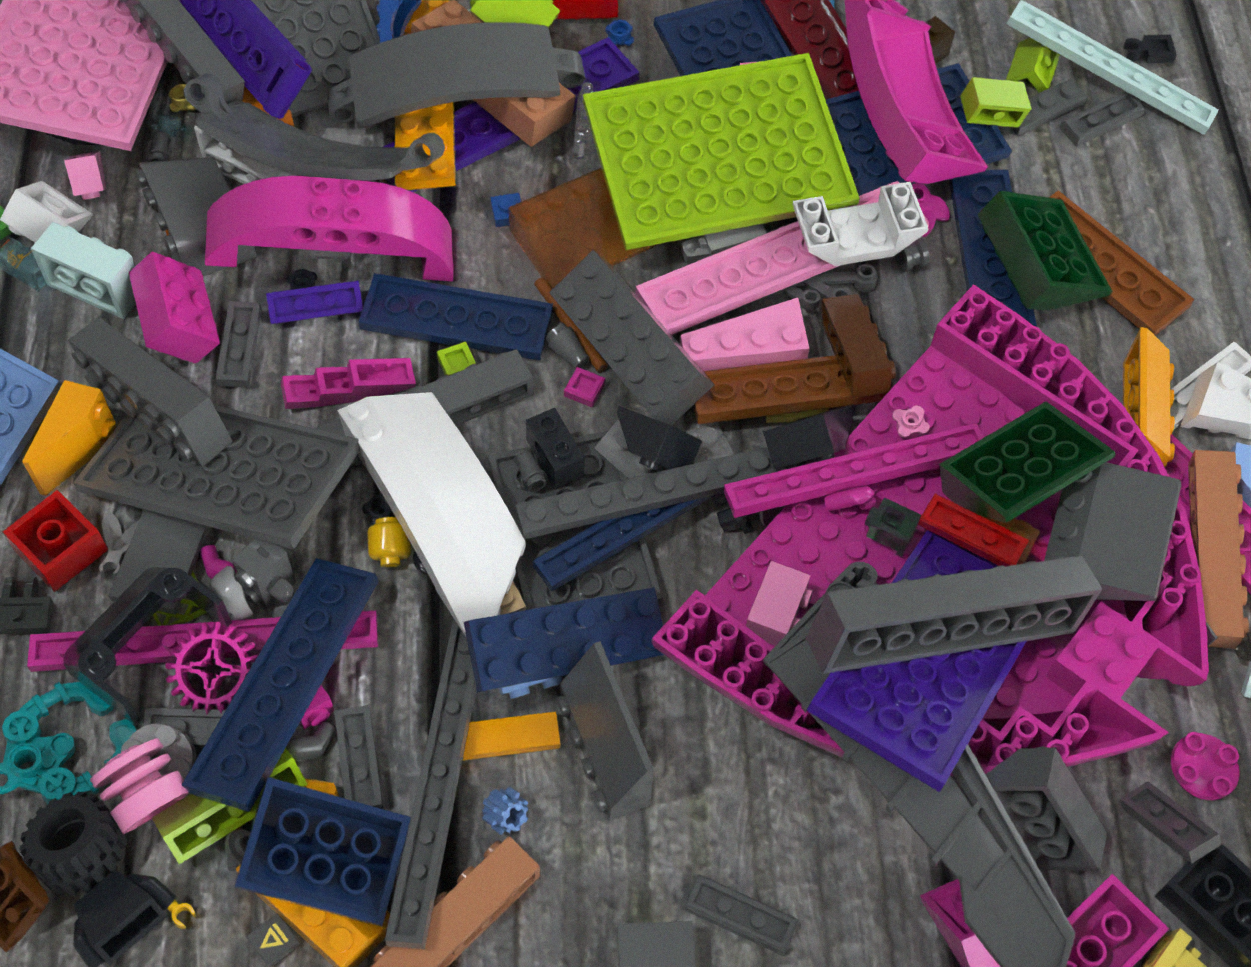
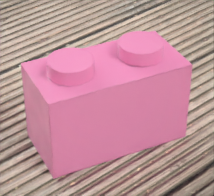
M771 561L747 618L746 627L769 644L776 646L800 620L796 618L799 609H807L813 590L807 588L811 575Z

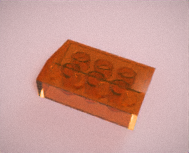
M602 167L508 207L511 233L540 276L545 278L552 289L592 250H595L614 266L656 247V245L625 251Z

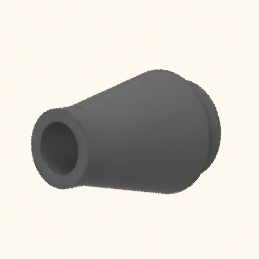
M565 323L559 324L546 336V340L549 343L548 347L570 363L575 370L577 367H583L589 361L590 357L584 351L572 327H567Z

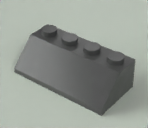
M1042 746L1019 749L985 774L1039 870L1100 871L1107 832L1056 748Z

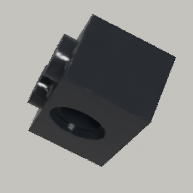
M556 408L526 419V440L554 489H559L584 478L585 458Z

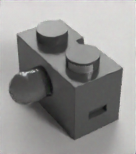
M254 539L232 559L237 571L235 577L243 586L245 598L252 604L259 602L268 609L277 600L287 602L293 597V585L296 583L286 551L277 544Z

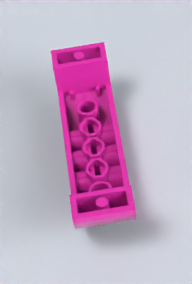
M309 176L270 177L234 188L221 196L207 211L205 265L237 267L238 245L422 257V280L453 282L452 229L448 220L430 201L401 187L371 181Z

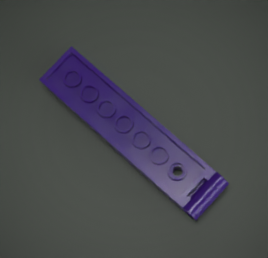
M179 0L245 81L244 86L262 104L264 110L275 118L283 119L312 72L310 65L305 62L306 59L251 0Z

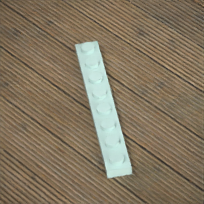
M1020 0L1007 22V25L1203 135L1210 128L1218 112V109L1023 0Z

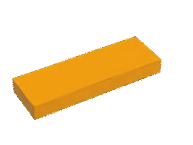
M556 711L470 722L462 761L560 749Z

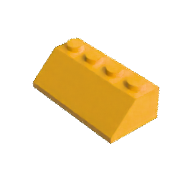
M1140 327L1123 361V406L1154 448L1165 467L1167 462H1172L1175 453V445L1170 443V435L1173 432L1175 423L1174 416H1170V408L1174 401V390L1170 389V382L1174 374V364L1170 363V350L1151 331Z
M240 865L236 868L237 873L239 872ZM255 893L333 967H358L386 937L390 913L387 910L383 926L380 927Z

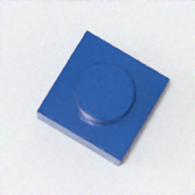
M519 193L490 197L496 227L525 223Z

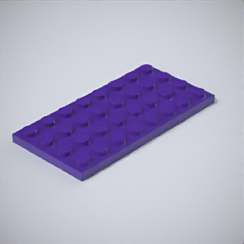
M927 530L892 583L903 579L929 578L938 574L944 576L962 573L967 570L992 569L998 565ZM1026 641L832 672L822 684L806 711L940 792Z

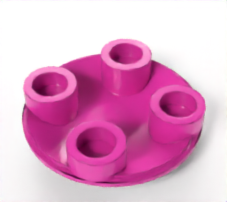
M1190 732L1180 739L1172 750V772L1181 787L1191 795L1203 800H1220L1231 794L1238 784L1240 776L1238 765L1239 753L1234 746L1225 744L1214 736Z

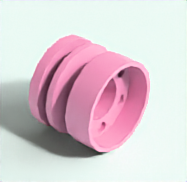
M158 738L140 745H134L119 753L90 779L96 789L111 782L113 783L99 795L103 801L121 796L123 801L110 813L123 834L150 821L152 817L189 794L187 793L188 790L182 786L184 779L178 770L163 776L160 774L159 771L171 760L168 753L153 760L151 759L163 748Z

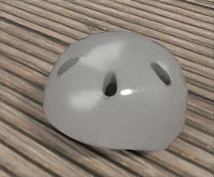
M226 566L213 577L209 590L223 600L231 620L247 619L254 615L251 610V602L245 598L243 587L236 579L234 569L231 566Z

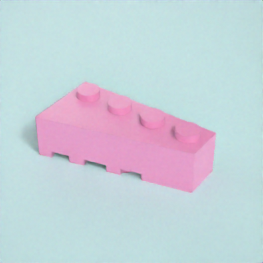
M798 298L682 334L680 337V345L702 371L807 359L810 349Z

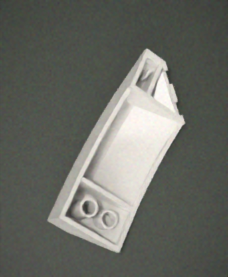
M433 393L370 396L337 410L345 436L358 438L361 449L357 454L392 509L431 578L437 593L464 635L466 636L463 622L500 615L504 595L509 592L516 573V564L519 557L524 553L526 542L490 477Z

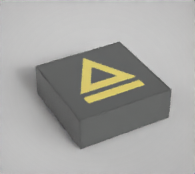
M278 913L246 936L268 967L274 966L300 945Z

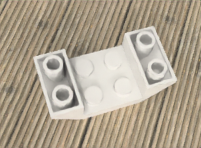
M911 182L881 186L879 199L876 203L827 210L823 196L793 201V208L808 252L834 266L895 256L928 232L927 223Z

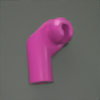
M861 486L825 495V506L828 511L859 505L863 510H869L876 504L875 492L870 487Z
M207 545L201 548V557L207 576L210 579H213L226 566H231L237 573L234 563L219 558L215 545Z

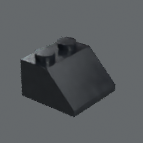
M621 406L618 407L617 415L630 453L641 457L639 464L658 472L694 464L702 440L669 424Z

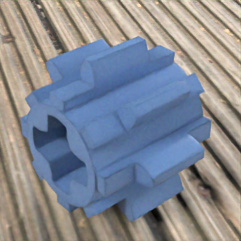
M509 786L506 790L500 789L499 791L495 789L491 791L488 798H484L483 801L484 809L482 812L484 816L482 819L501 835L504 831L510 833L511 830L513 832L520 830V826L524 822L526 823L528 819L526 817V812L529 811L526 806L528 801L520 797V793Z

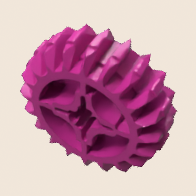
M215 622L212 632L208 623H201V635L194 628H189L187 630L188 636L191 639L189 642L183 637L176 639L177 643L183 647L182 650L170 649L169 654L177 657L176 663H166L165 668L175 670L176 675L166 677V682H178L179 686L175 687L171 694L178 696L185 693L180 701L182 707H186L194 701L192 706L193 712L196 709H202L205 705L207 715L210 710H215V706H217V709L222 714V710L227 709V703L230 704L251 669L252 663L258 657V655L249 656V652L253 651L257 645L251 642L243 646L248 634L241 632L234 638L236 626L229 625L223 634L222 622ZM211 641V647L208 648L203 660L189 662L192 653L200 645ZM222 641L230 644L239 655L241 666L231 665L226 662ZM215 659L216 665L221 666V668H228L230 671H221L220 674L215 673L216 678L213 679L212 673L207 672V670H199L198 667H207L208 664L213 665L212 660ZM187 672L196 673L202 677L204 689H206V697L199 694L192 687ZM228 676H240L238 683L229 693L217 698V690H220L221 683Z

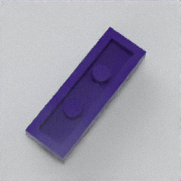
M359 281L266 293L271 324L358 313L363 310Z

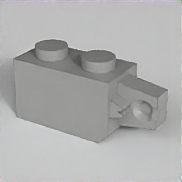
M762 224L697 236L681 243V253L686 264L694 263L764 235L766 231Z

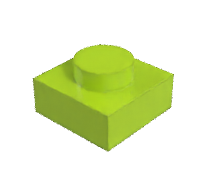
M466 342L437 351V358L445 375H452L465 370L472 364H476Z

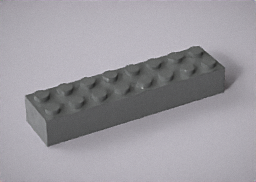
M1083 556L1069 558L1058 557L1054 560L1041 562L1029 561L1021 565L1007 567L996 566L992 569L979 571L967 570L962 573L944 576L938 574L916 580L903 579L895 583L881 585L869 584L865 587L846 590L835 589L827 592L806 639L822 673L826 674L1075 633L1099 596L1102 587Z

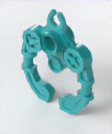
M58 682L53 685L54 689L41 696L38 694L32 696V699L25 703L18 711L12 712L6 717L2 725L7 746L3 762L0 763V774L6 775L8 781L4 786H0V794H6L16 788H21L41 794L43 801L48 805L50 800L54 798L59 800L63 794L70 792L73 796L77 792H86L88 796L91 793L94 795L100 792L99 788H94L90 781L93 776L88 771L81 774L82 776L74 777L70 770L62 768V765L75 753L76 747L72 736L67 733H58L54 736L40 737L41 729L38 720L41 717L48 716L47 708L61 700L65 706L71 702L84 701L92 713L101 717L108 715L113 708L80 682L66 684ZM123 719L110 725L109 737L116 750L111 758L104 761V765L121 753L123 744L137 731L129 720ZM26 762H35L28 769H19Z

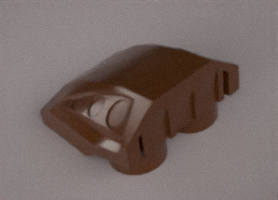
M13 841L2 845L0 848V947L6 953L12 950L25 936L49 902L46 891L41 887L34 872L23 861V857L16 850Z

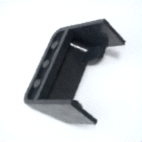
M152 567L145 570L67 649L64 654L63 663L72 677L136 726L141 720L129 700L105 682L116 667L115 654L165 602H177L185 596L219 622H222L226 627L231 625L232 621L223 600L185 571L179 568Z

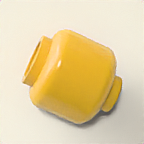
M396 517L378 518L375 520V524L368 528V555L371 559L380 561L381 567L400 566V560L410 556L412 551L411 542Z

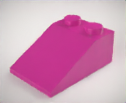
M958 879L920 895L923 905L962 967H1000L965 923L960 882Z

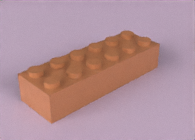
M450 0L412 22L411 33L444 26L483 22L456 0ZM559 83L560 95L555 97H499L472 100L532 147L571 121L576 95Z

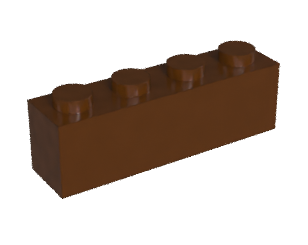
M858 294L823 298L821 324L852 397L888 393L891 388V379H895L896 376L893 360H888L886 345L884 341L880 342L878 338L876 323H871L868 306L863 305Z

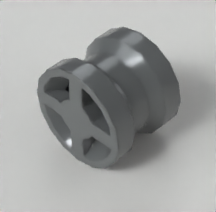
M922 237L895 255L899 268L906 272L910 271L913 266L923 267L929 264L928 247Z

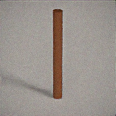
M545 278L537 279L534 283L535 287L547 303H553V311L559 320L565 323L567 327L573 328L598 373L605 371L608 367L607 363L549 293L552 288Z

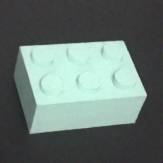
M54 222L50 224L31 247L48 286L122 319H125L136 305L129 272L135 265L133 257L127 251L120 248L114 249L105 245L98 238H89L70 226L64 227Z

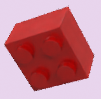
M58 490L2 531L13 550L54 592L108 551L100 532Z

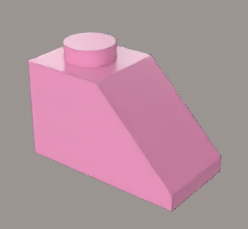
M100 151L74 155L64 160L73 196L81 195L83 200L100 197L99 191L106 189Z

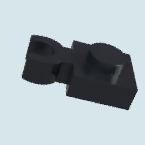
M1144 35L1142 41L1136 38H1128L1123 46L1124 50H1128L1127 59L1137 61L1139 58H1145L1146 64L1174 63L1177 56L1171 35Z

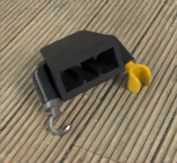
M114 871L99 884H94L92 889L85 892L86 894L76 902L74 909L78 919L74 923L73 946L87 967H108L168 916L165 913L166 909L172 913L173 923L180 929H186V927L177 920L178 913L188 911L195 918L194 909L187 903L179 904L176 902L177 896L153 876L131 874L126 877L119 871Z

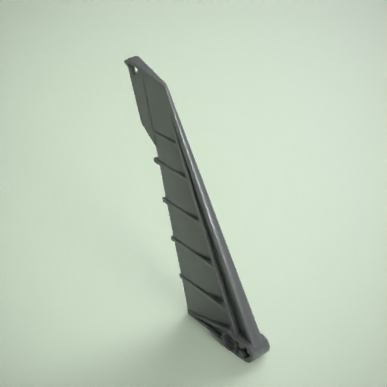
M854 562L850 564L828 586L826 593L763 659L765 665L771 669L802 704L801 708L805 713L810 702L830 674L822 673L806 637L827 592L835 589L846 590L865 587L869 584H877V572L868 563ZM811 714L845 752L842 758L846 762L851 759L889 801L885 808L890 814L896 809L935 853L930 861L934 868L941 860L960 882L965 923L1000 967H1066L1076 933L969 745L966 746L952 774L973 804V807L951 775L941 791L938 792Z

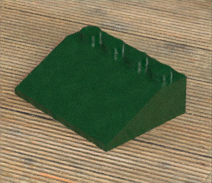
M999 191L977 214L983 224L985 233L989 236L995 247L997 256L1001 259L1007 270L1009 279L1015 285L1021 302L1027 309L1049 311L1109 296L1113 292L1062 199Z
M1045 401L940 463L942 492L954 503L980 516L1007 523L1115 457V451Z

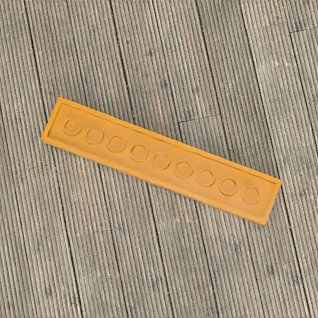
M422 0L421 5L407 23L403 36L411 34L412 22L450 0ZM454 102L415 110L395 117V147H410L414 140L427 133L439 135L445 144L443 155L430 165L403 170L395 176V185L397 187L415 190L456 186ZM422 144L423 150L427 155L430 156L431 152L429 147L425 144Z

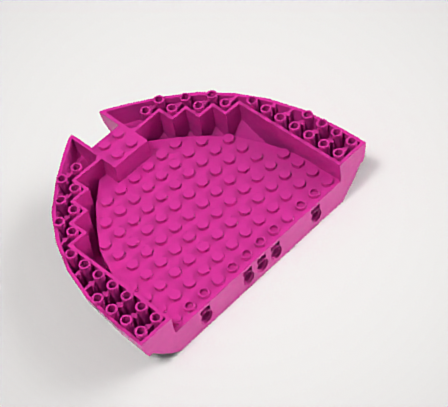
M974 284L937 324L930 347L848 436L845 449L835 452V457L908 440L899 436L897 432V422L892 418L893 412L896 409L908 410L913 406H920L924 409L923 417L925 422L930 425L928 433L920 434L918 437L974 423L978 424L983 435L986 437L1046 401L1114 450L1115 457L1107 461L1108 463L1169 477L1160 457L1126 408L1076 357L1070 354V350L1066 345L1056 343L1038 327L1033 326L1019 314ZM940 467L866 485L875 492L874 497L876 498L875 506L869 510H863L859 505L828 511L825 506V496L786 505L706 595H703L697 589L652 638L653 647L691 675L766 724L832 754L843 757L845 752L808 711L805 713L802 710V704L771 669L765 665L763 659L775 646L769 644L747 628V618L771 561L811 575L807 588L813 590L807 609H799L796 616L799 619L826 593L828 586L854 562H865L873 566L877 572V585L892 583L927 531V529L919 526L918 522L933 495L936 493L952 501L942 492ZM1062 489L1007 523L984 517L1029 540L1017 565L1029 561H1044ZM1178 498L1156 601L1095 600L1075 633L1026 641L968 743L985 774L1019 749L1042 746L1056 748L1066 766L1069 767L1153 744L1169 732L1121 699L1135 678L1167 679L1173 684L1181 686H1196L1206 681L1209 673L1201 572L1198 567L1187 513L1180 498Z

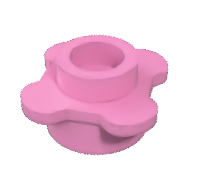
M913 406L908 410L896 409L893 412L892 418L897 422L896 429L899 436L912 439L917 438L920 434L928 433L930 425L924 420V409L922 407Z

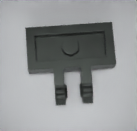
M6 577L4 579L2 597L0 598V634L50 633L54 601L51 597H38L39 586L37 577H27L23 597H16L18 589L16 577Z

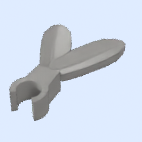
M108 512L103 516L102 530L109 551L105 560L99 566L102 579L105 578L104 574L108 569H115L113 574L114 579L116 578L124 559L123 555L126 554L139 520L122 534L119 520L113 513Z

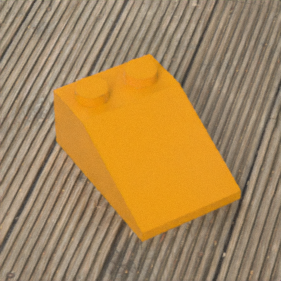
M67 380L63 381L22 461L40 494L48 495L90 461L116 429V421L101 389Z

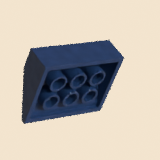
M268 777L260 797L234 887L382 927L411 817Z

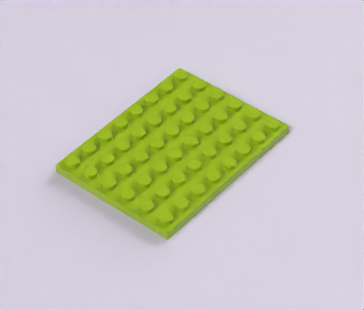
M809 53L583 94L584 108L625 251L794 218L796 214L793 208V201L823 196L827 210L855 206L859 203L860 198Z

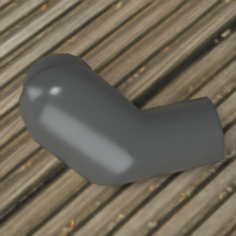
M322 722L314 736L291 738L286 749L294 760L301 761L319 758L336 734V728L327 722Z

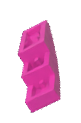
M411 358L352 359L348 361L347 367L315 368L314 375L282 376L281 379L285 409L321 407L356 402L370 396H385L407 390L416 385Z

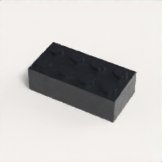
M1221 843L1219 847L1195 862L1187 861L1154 897L1229 967H1251V869Z

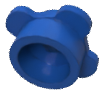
M615 20L606 26V33H608L609 39L615 45L629 46L634 43V37L631 36L633 27L627 21Z

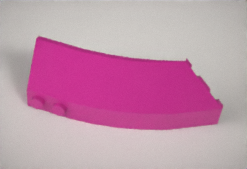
M845 0L847 41L859 92L869 119L880 141L887 150V156L898 167L899 175L907 182L930 184L984 172L988 166L960 126L942 87L928 34L931 26L923 20L919 21L906 16L905 14L908 9L895 0Z

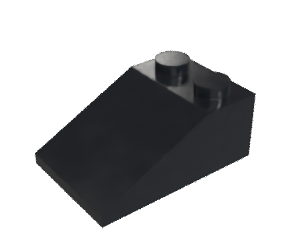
M854 404L798 419L763 431L773 468L785 467L790 469L805 465L804 461L814 458L816 462L835 458V452L845 449L856 410Z

